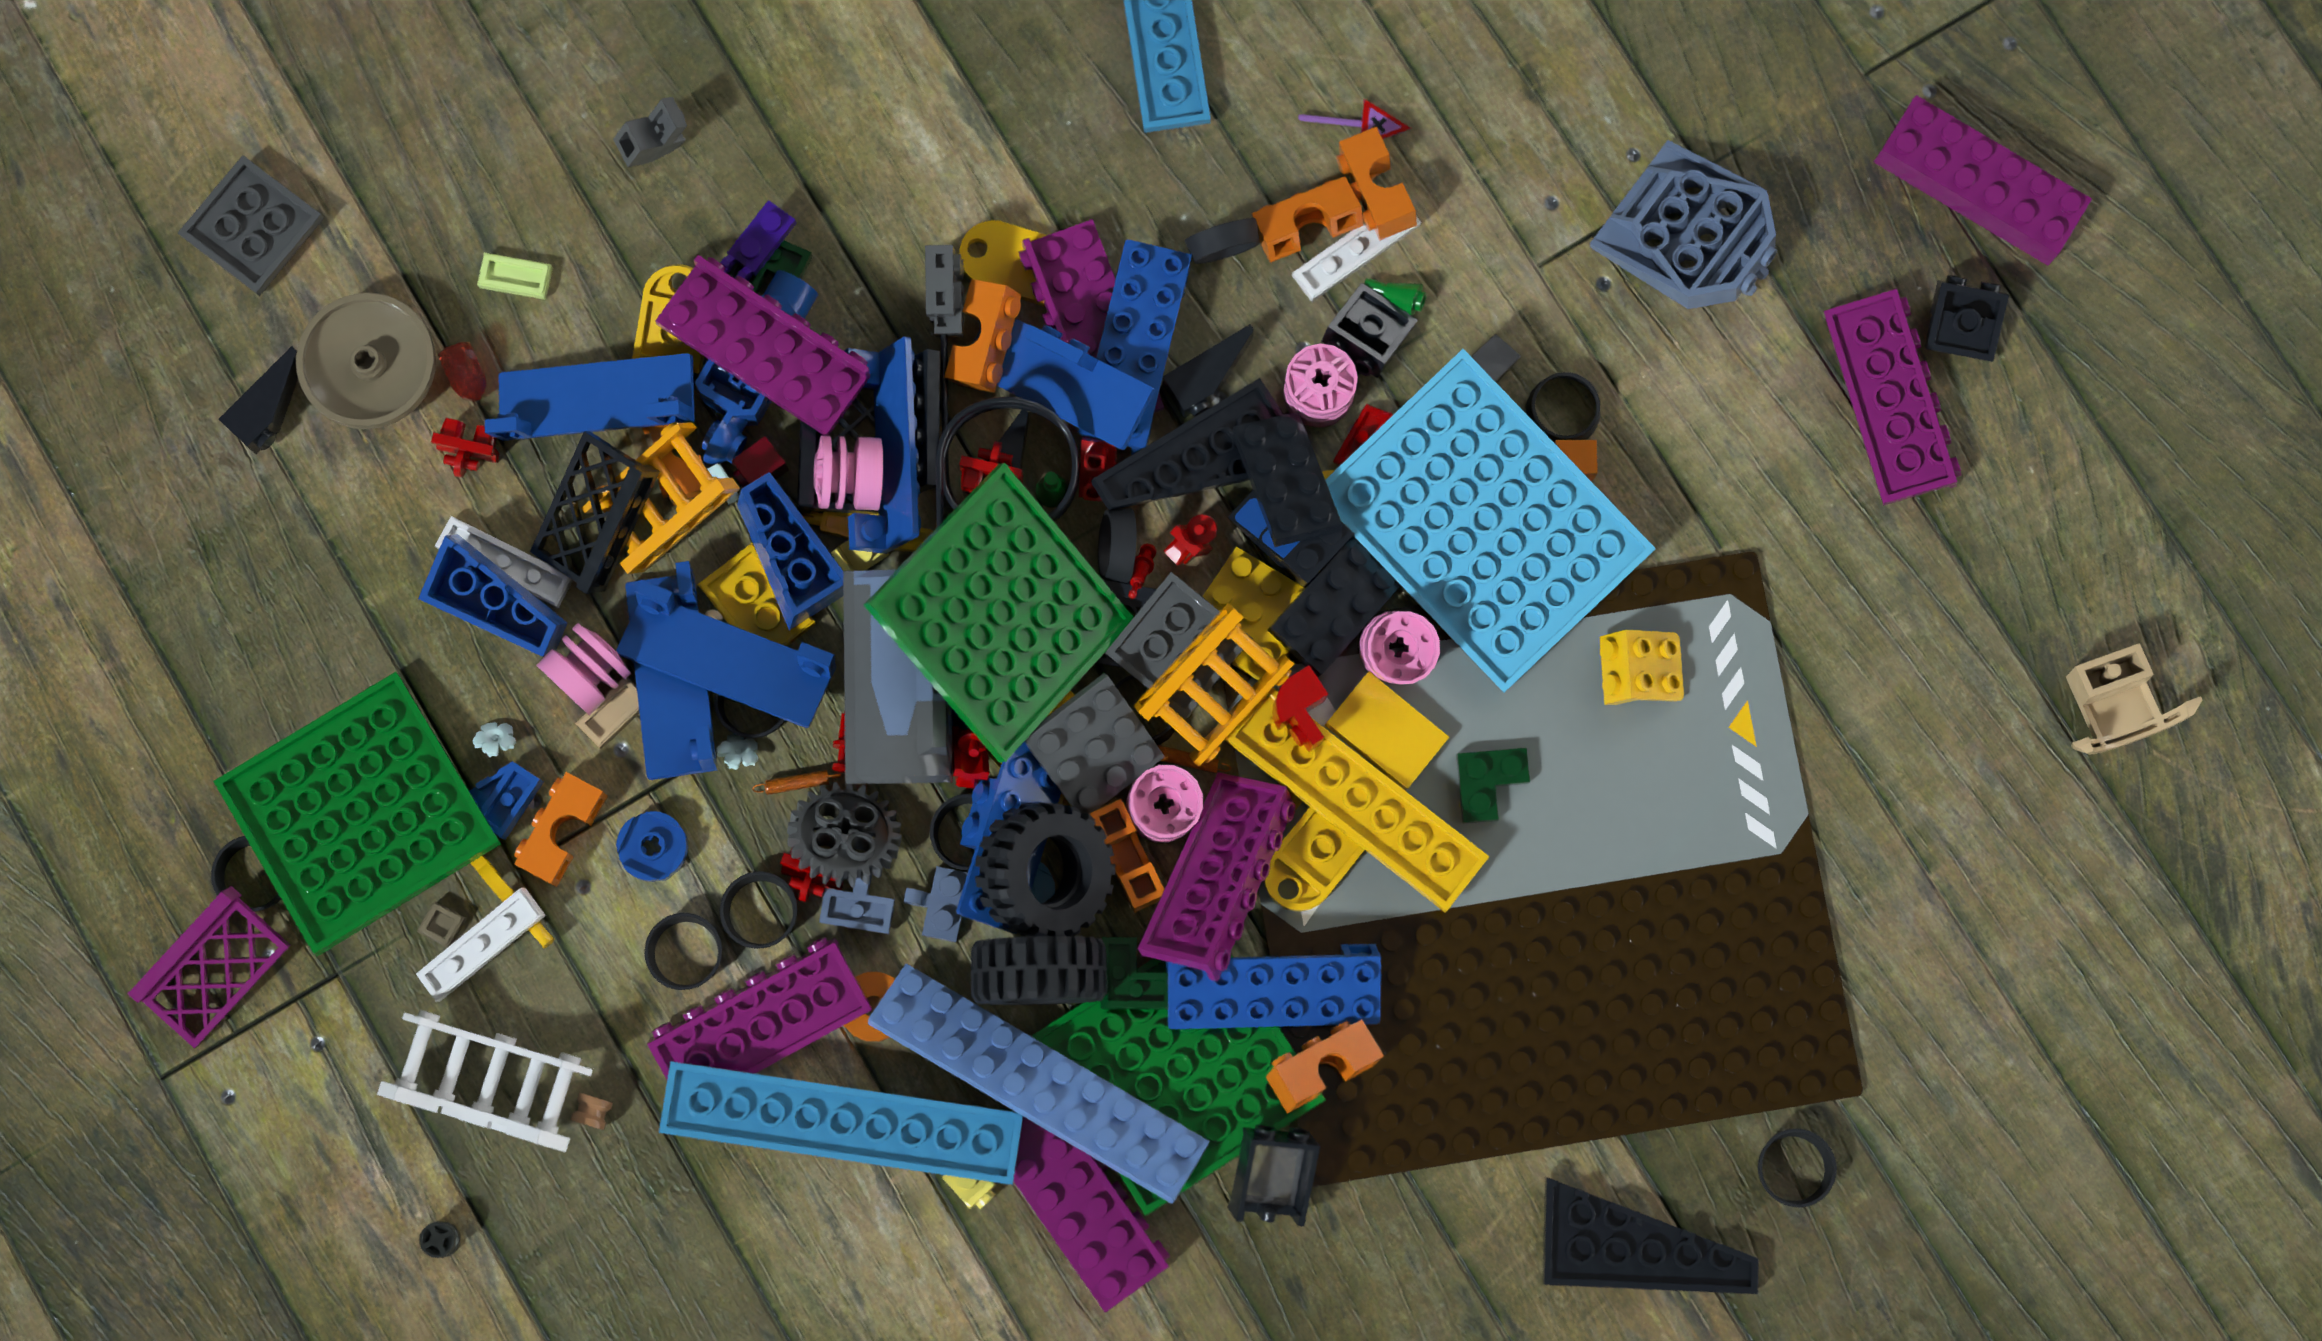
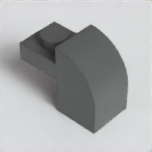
M663 98L648 117L626 121L613 140L629 168L655 161L677 149L685 141L682 132L687 127L684 114L678 108L674 98Z

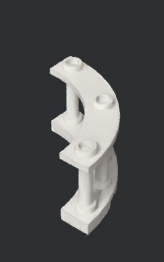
M419 1010L418 1016L404 1012L403 1020L419 1025L401 1078L396 1079L395 1085L381 1081L377 1095L436 1113L439 1106H441V1114L566 1152L570 1138L558 1135L559 1127L556 1124L573 1072L591 1076L593 1069L580 1066L582 1058L562 1052L559 1059L515 1046L517 1039L496 1033L495 1039H490L438 1023L440 1016L430 1012ZM432 1028L456 1035L439 1090L435 1089L433 1096L415 1091L417 1084L414 1083ZM470 1040L495 1047L478 1101H474L472 1107L455 1103L456 1095H453ZM512 1052L532 1059L514 1113L510 1112L508 1118L492 1114L494 1107L491 1105L508 1053ZM548 1063L558 1066L560 1068L542 1122L538 1121L537 1127L530 1126L531 1118H528V1114L544 1065Z

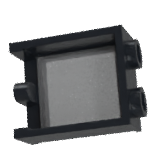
M1258 1124L1255 1128L1243 1127V1137L1234 1185L1227 1208L1236 1221L1244 1222L1245 1212L1257 1213L1262 1221L1269 1223L1275 1222L1276 1214L1290 1215L1297 1226L1304 1227L1320 1145L1309 1131L1302 1128L1293 1127L1289 1128V1131H1279L1272 1126Z

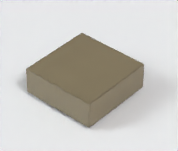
M434 901L417 932L448 948L453 944L467 918Z

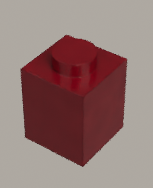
M766 436L732 460L737 469L732 474L742 488L768 472L776 480L789 471L785 461Z

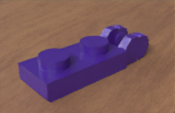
M768 200L729 249L728 255L720 262L725 267L724 272L728 274L733 266L738 263L743 269L740 270L737 276L747 281L753 275L756 276L797 223L796 220Z

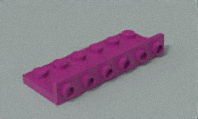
M1093 219L1031 242L1029 238L1022 240L1024 250L1019 251V256L1025 271L1031 269L1034 275L1035 282L1030 284L1036 301H1044L1047 313L1042 314L1045 325L1061 332L1063 335L1060 340L1068 344L1071 338L1089 346L1090 349L1087 354L1096 358L1116 279ZM1158 394L1154 413L1164 410L1160 394Z
M697 255L694 259V268L655 320L656 324L822 435L829 436L869 380L870 370L867 367L868 362L853 351L847 354L838 348V341L827 333L822 332L819 335L811 330V324L800 315L794 313L790 316L782 311V305L773 297L767 294L761 297L752 291L754 289L753 285L744 278L736 276L734 279L725 273V267L714 258L708 257L705 260Z
M1893 289L1825 310V320L1883 506L1948 486L1949 488L1957 487L1956 478L1962 476L1956 456L1949 457L1946 445L1952 444L1946 424L1939 425L1936 413L1941 412V406L1936 392L1929 393L1926 381L1931 380V375L1926 360L1919 361L1916 349L1921 348V343L1916 328L1910 330L1906 317L1911 316V311L1906 296L1900 298L1898 290Z
M1217 773L1203 804V810L1198 822L1190 832L1138 947L1141 955L1205 970L1210 980H1219L1222 971H1225L1230 963V952L1235 941L1239 940L1242 936L1245 918L1249 910H1252L1256 904L1259 886L1262 881L1266 880L1269 874L1270 861L1274 852L1278 851L1281 847L1285 827L1294 817L1295 803L1286 786Z
M826 937L818 939L807 946L809 952L798 958H796L795 954H791L777 962L776 966L778 969L765 975L764 971H760L745 980L747 986L734 992L733 988H729L714 997L716 1003L703 1009L701 1004L697 1005L683 1014V1021L673 1026L669 1021L651 1031L653 1037L649 1039L647 1045L665 1078L668 1079L670 1062L755 1074L871 1011L872 1006L839 949V943L836 938L827 941Z
M1023 1116L1013 1182L1106 1313L1167 1269L1169 1266L1165 1260L1171 1256L1159 1239L1153 1243L1144 1232L1150 1226L1138 1210L1134 1213L1130 1212L1124 1201L1129 1199V1196L1118 1181L1111 1184L1104 1175V1172L1109 1169L1107 1165Z

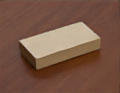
M628 677L626 679L622 678L617 683L619 686L616 689L612 688L604 695V702L590 716L586 713L575 723L600 749L639 714L637 686Z

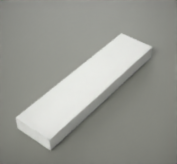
M1416 216L1417 226L1380 241L1375 230L1369 231L1365 222H1363L1364 226L1352 230L1294 271L1292 277L1311 302H1313L1421 225V221Z
M452 516L450 517L435 544L437 549L440 548L445 535L458 534L535 597L559 608L573 582L571 578L551 565Z
M520 888L417 972L416 975L436 1002L442 1001L546 915L527 889Z

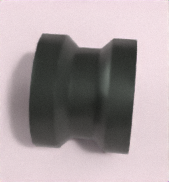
M447 1222L430 1223L423 1228L420 1234V1247L430 1257L444 1258L451 1256L460 1245L459 1231L454 1225Z

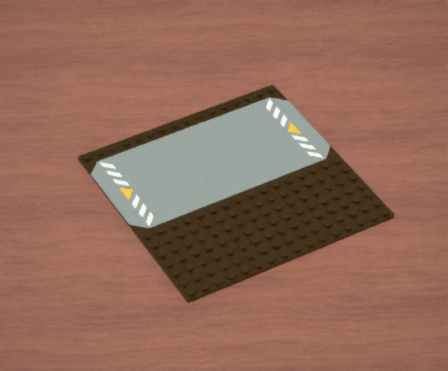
M1749 551L1633 570L1504 693L1420 605L1378 611L1372 617L1373 619L1384 612L1410 611L1423 616L1436 630L1440 639V655L1435 668L1426 678L1413 684H1394L1380 680L1449 736L1448 740L1406 792L1490 857L1446 913L1366 850L1329 896L1319 906L1308 911L1296 912L1282 908L1269 896L1264 881L1261 882L1258 892L1270 957L1340 955V946L1343 944H1376L1381 955L1380 1023L1365 1025L1384 1057L1372 1068L1346 1082L1334 1066L1319 1064L1318 1073L1326 1086L1321 1093L1325 1098V1102L1297 1119L1298 1127L1309 1131L1320 1145L1312 1187L1857 1097L1862 1094L1861 1076L1758 556L1755 552ZM1363 629L1327 670L1318 677L1328 692L1327 698L1335 710L1340 707L1368 672L1359 655V640ZM1626 629L1677 633L1680 637L1684 698L1676 702L1635 700L1618 705H1604L1599 636ZM1398 637L1395 643L1389 644V649L1395 652L1394 657H1396L1397 652H1403L1404 645L1398 643ZM1292 653L1289 654L1288 658L1294 663L1290 668L1292 673L1289 677L1305 668V666ZM1234 665L1230 666L1252 687L1258 681ZM1222 679L1229 712L1241 700L1242 696ZM1275 684L1273 688H1274L1276 691H1279V689H1280V687H1281L1282 685L1277 686V685ZM1234 748L1239 777L1281 785ZM1527 748L1530 783L1496 786L1499 820L1463 824L1456 754ZM1290 791L1289 793L1295 803V814L1292 821L1288 822L1285 827L1283 839L1309 808L1307 804ZM1284 880L1279 884L1278 892L1284 899H1293L1298 894V887L1295 882ZM1338 1025L1281 1027L1283 1035L1297 1055L1303 1052L1301 1047L1308 1041L1318 1036L1323 1041L1332 1036L1330 1031Z

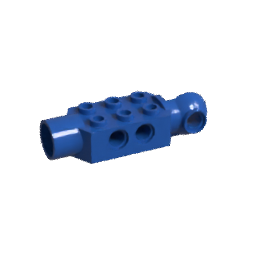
M781 270L775 273L764 294L760 295L764 297L767 294L773 297L782 305V311L790 316L796 313L804 319L818 297L817 291L809 284ZM708 359L696 379L695 385L704 404L723 415L724 418L721 422L716 420L705 435L701 447L705 450L703 463L715 465L728 461L733 464L732 460L742 453L747 442V437L742 435L743 430L746 426L758 425L772 401Z

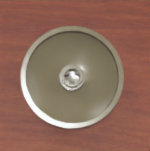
M352 294L331 302L321 309L308 323L297 348V376L308 400L328 419L355 429L381 428L405 418L423 401L434 379L436 351L433 339L426 325L406 304L382 294Z

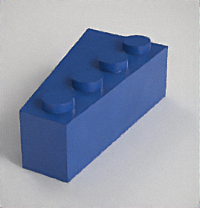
M770 472L742 488L737 506L787 627L791 630L844 596L843 570Z
M458 534L444 536L418 598L542 657L551 649L557 650L568 622Z

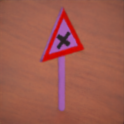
M1366 99L1363 100L1362 120L1305 114L1298 116L1300 121L1361 127V133L1377 127L1382 140L1411 129Z

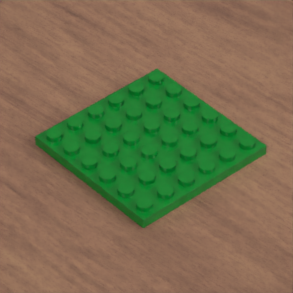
M1005 463L998 464L863 604L998 762H1006L1108 650L1134 618Z
M397 672L392 673L213 781L316 957L501 845Z
M1155 958L1137 968V973H1168L1165 961ZM1101 1001L1082 1003L1032 1035L1039 1042L1210 1141L1206 1151L1179 1195L1239 1157L1243 1127L1255 1128L1256 1125L1263 1124L1272 1126L1280 1131L1325 1102V1098L1320 1094L1317 1098L1287 1114L1266 1079L1268 1073L1274 1068L1272 1064L1274 1060L1288 1052L1292 1056L1296 1055L1279 1027L1170 1029L1168 1027V1010L1101 1009ZM1119 1173L1145 1216L1168 1203V1201Z

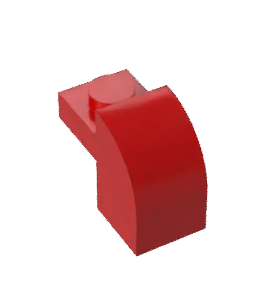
M1310 665L1289 677L1282 684L1272 708L1273 721L1277 730L1290 724L1292 728L1289 730L1294 741L1300 747L1304 745L1308 752L1320 746L1325 738L1308 712L1324 703L1328 696V692Z

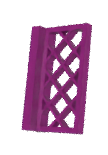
M232 886L223 890L128 992V995L137 1003L142 1001L194 1049L291 946L240 899L242 895ZM236 910L247 919L248 932L230 933L229 918ZM223 925V933H216ZM255 927L261 932H255ZM267 937L278 948L271 956L256 957L255 938ZM230 938H248L249 957L231 958ZM209 939H224L225 958H206V943ZM199 951L200 959H192ZM257 962H264L257 970ZM225 963L226 982L208 983L207 964ZM232 963H250L251 978L247 982H233ZM186 964H200L201 983L183 984L182 969ZM176 976V984H169ZM209 988H226L227 1003L224 1007H209ZM233 988H240L239 991L234 995ZM177 989L178 1008L166 1009L155 998L162 990ZM183 989H201L203 1008H185ZM203 1013L204 1028L197 1036L186 1027L185 1014ZM210 1013H217L210 1021ZM172 1014H178V1019Z

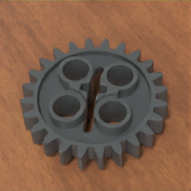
M834 782L832 791H828L821 785L819 796L809 791L807 793V802L798 800L797 810L791 811L790 822H788L787 834L789 835L787 845L792 847V859L800 858L799 868L804 869L810 866V877L813 878L819 873L822 874L823 884H826L830 878H835L837 887L842 885L843 879H848L851 887H855L856 878H861L865 884H869L870 873L880 878L883 868L890 869L892 858H897L902 838V835H900L901 823L895 822L896 810L888 811V800L880 803L877 802L879 792L876 791L868 796L865 795L866 786L864 785L857 792L853 791L852 784H847L846 789L841 790L838 783ZM823 816H831L834 819H826ZM858 820H866L869 823H861ZM819 846H829L830 849H823ZM861 849L864 850L866 853H858L854 850Z

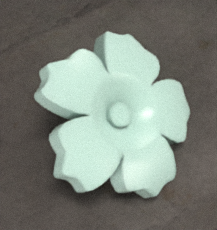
M496 722L486 723L481 726V731L477 732L472 740L475 748L482 747V751L487 753L488 757H497L499 748L507 751L508 749H514L516 739L513 737V727L507 723H502L499 726Z
M736 734L728 735L727 741H722L721 745L716 748L717 756L724 757V762L728 765L729 769L737 770L741 762L744 766H755V763L758 761V755L756 754L758 743L753 738L744 740V737Z

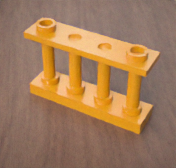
M673 422L661 431L662 437L636 459L639 463L643 465L650 464L660 471L657 479L676 504L677 508L675 510L677 514L670 520H664L648 497L642 513L653 527L651 530L653 534L646 541H640L635 532L632 531L626 544L629 548L627 551L629 555L620 562L627 574L646 571L740 489L733 478L712 477L685 438L697 428L694 423ZM674 448L702 485L700 487L702 492L694 499L686 496L661 461ZM629 467L615 477L616 483L624 481ZM610 491L598 494L603 513L609 512L613 505ZM590 500L581 507L584 514L593 513Z
M1229 603L1133 705L1147 721L1153 715L1155 717L1160 716L1195 748L1189 754V757L1198 767L1203 762L1209 763L1220 751L1219 745L1275 684L1280 686L1289 678L1292 673L1290 668L1294 665L1284 653L1275 661L1241 629L1242 624L1239 623L1244 617ZM1225 638L1227 640L1232 639L1266 670V673L1253 687L1217 655L1218 650L1216 647ZM1200 664L1203 666L1208 665L1242 696L1241 700L1229 712L1193 681L1194 676L1192 673ZM1176 690L1179 692L1184 690L1219 722L1205 738L1169 706L1170 701L1168 699Z

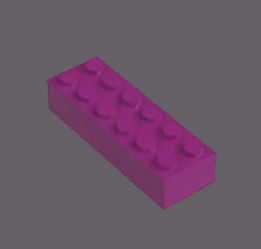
M1917 95L1914 96L1874 160L1875 164L2047 266L2059 255L2092 198Z

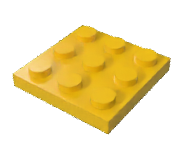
M1236 547L1202 597L1219 611L1228 603L1232 605L1244 617L1239 622L1242 624L1241 629L1251 636L1275 661L1283 653L1287 657L1291 653L1267 629L1305 587ZM1244 650L1232 664L1257 680L1266 673V670Z

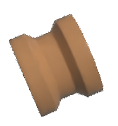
M579 1093L577 1097L579 1106L577 1111L572 1113L570 1120L604 1130L606 1126L604 1118L606 1112L611 1110L613 1103Z

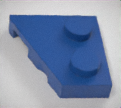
M512 761L499 769L494 776L486 777L476 783V787L471 789L470 793L494 833L506 840L544 781Z

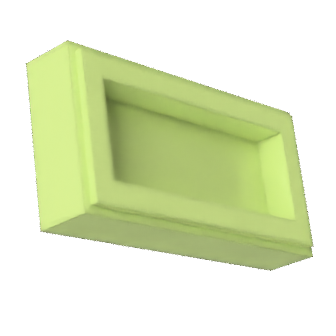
M484 253L477 285L482 289L546 300L553 267L547 263Z

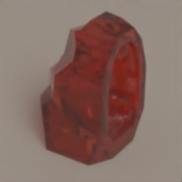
M460 342L442 350L438 356L453 391L464 400L473 402L481 400L486 390V375L471 342Z

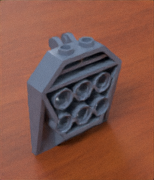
M1669 140L1590 242V248L1687 309L1736 301L1741 293L1747 296L1753 295L1757 290L1755 285L1757 278L1761 280L1766 278L1769 274L1767 266L1772 262L1777 253V249H1775L1776 232L1767 190ZM1690 187H1697L1701 192L1689 194L1685 190ZM1723 208H1731L1735 213L1725 216L1719 211ZM1670 213H1677L1682 216L1676 221L1666 218ZM1704 234H1711L1716 239L1711 242H1705L1699 237ZM1651 239H1658L1662 244L1657 247H1651L1646 242ZM1685 260H1691L1696 265L1692 268H1684L1680 263Z

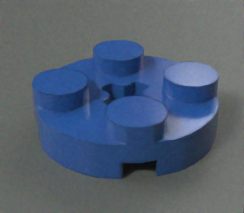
M649 811L629 819L623 825L617 837L616 847L621 864L632 876L647 882L665 881L678 872L684 864L688 853V839L686 833L674 818L662 812ZM654 837L659 838L658 845L662 847L660 852H654L652 856L646 855L647 849L643 846L644 842H651Z

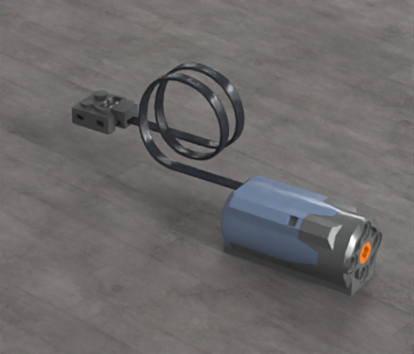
M925 245L926 315L930 316V322L934 323L935 336L941 338L942 435L936 454L937 527L944 521L943 492L954 510L959 506L952 493L949 480V447L954 436L972 418L988 411L1007 408L1027 410L1045 417L1060 429L1069 443L1072 456L1070 484L1062 501L1048 514L1056 522L1067 511L1074 500L1080 478V462L1076 444L1070 430L1057 414L1047 407L1028 399L995 397L966 407L948 423V379L944 378L948 365V338L964 337V313L962 312L964 307V288L962 282H958V280H964V262L961 259V254L956 253L953 245ZM896 570L843 571L845 784L953 782L952 707L863 605Z

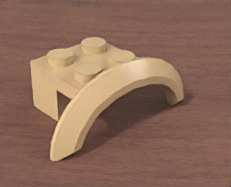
M2140 643L2077 665L2066 676V679L2093 739L2086 737L2072 742L2071 747L2090 755L2106 752L2144 739L2193 716L2202 702V697L2186 701L2177 708L2161 715L2147 684V681L2154 673Z

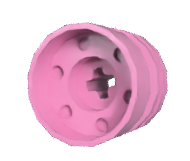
M1320 343L1305 347L1296 353L1289 363L1283 391L1286 408L1290 413L1298 411L1303 424L1306 426L1322 428L1334 425L1344 418L1351 408L1358 376L1355 364L1347 353L1336 346ZM1317 376H1319L1321 380L1328 379L1326 387H1323L1321 383L1315 384V379Z
M821 436L819 448L814 459V489L818 498V507L828 509L831 493H835V506L837 509L843 508L846 494H852L856 510H879L883 481V447L881 438L857 437L854 452H847L845 437L838 436L836 452H832L831 437Z
M1410 611L1384 612L1374 617L1364 627L1359 640V655L1365 669L1378 679L1394 684H1413L1426 678L1435 668L1440 655V639L1434 626L1421 615ZM1398 637V643L1404 645L1403 652H1397L1396 657H1394L1395 652L1389 649V644L1395 643Z
M577 623L572 630L582 641L576 645L566 635L562 638L564 644L570 650L567 657L551 649L536 666L590 716L605 700L597 685L602 681L609 687L616 689L619 685L608 674L614 669L626 679L631 672L625 667L620 655L601 636Z
M1158 765L1146 770L1131 786L1126 798V810L1136 832L1142 838L1154 843H1169L1183 837L1198 822L1203 810V794L1197 780L1187 770L1175 765ZM1159 797H1163L1164 802L1171 803V807L1166 810V814H1162L1161 809L1154 808V805L1159 801Z

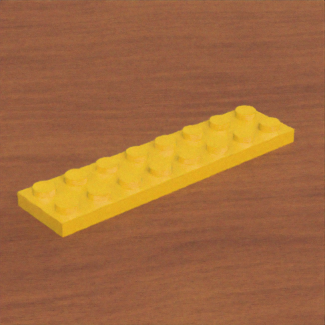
M1272 688L1225 738V741L1282 786H1286L1291 793L1446 913L1490 856L1314 719L1313 721L1325 738L1320 746L1310 752L1307 751L1304 745L1300 747L1294 741L1289 730L1292 728L1290 724L1277 730L1273 721L1272 708L1278 691Z

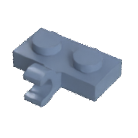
M937 866L931 893L906 888L904 904L927 908L922 936L956 943L962 918L961 915L956 913V909L968 874L967 872Z
M870 873L869 884H865L861 878H856L853 892L825 888L819 923L890 934L895 899L868 895L872 879V873Z

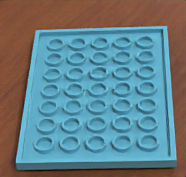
M1464 349L1453 357L1325 480L1339 517L1355 533L1353 536L1503 693L1656 549Z

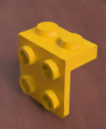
M1626 629L1599 636L1604 705H1618L1635 700L1676 702L1684 698L1680 637L1677 633Z

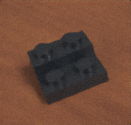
M1947 275L1946 281L1937 280L1930 310L1932 316L1924 348L1994 362L2009 295L2005 292H2000L2001 285L1981 281L1980 288L1968 286V279Z
M1361 283L1329 324L1321 342L1336 346L1346 352L1355 364L1356 371L1361 375H1373L1378 379L1395 356L1398 348L1413 330L1418 319Z

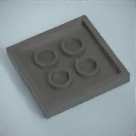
M242 155L179 230L178 234L260 296L323 221L324 217Z
M1171 572L1105 653L1149 689L1220 611ZM1226 638L1216 647L1218 650L1217 655L1229 666L1233 664L1243 651L1232 639L1227 640ZM1200 664L1192 673L1194 676L1193 681L1207 693L1210 692L1221 678L1208 665L1203 666ZM1176 690L1168 699L1170 701L1169 706L1185 719H1188L1199 705L1184 690L1181 692Z
M1104 673L1047 716L1024 741L1069 805L1079 808L1081 813L1088 814L1099 809L1140 777L1146 770L1165 757L1111 679Z

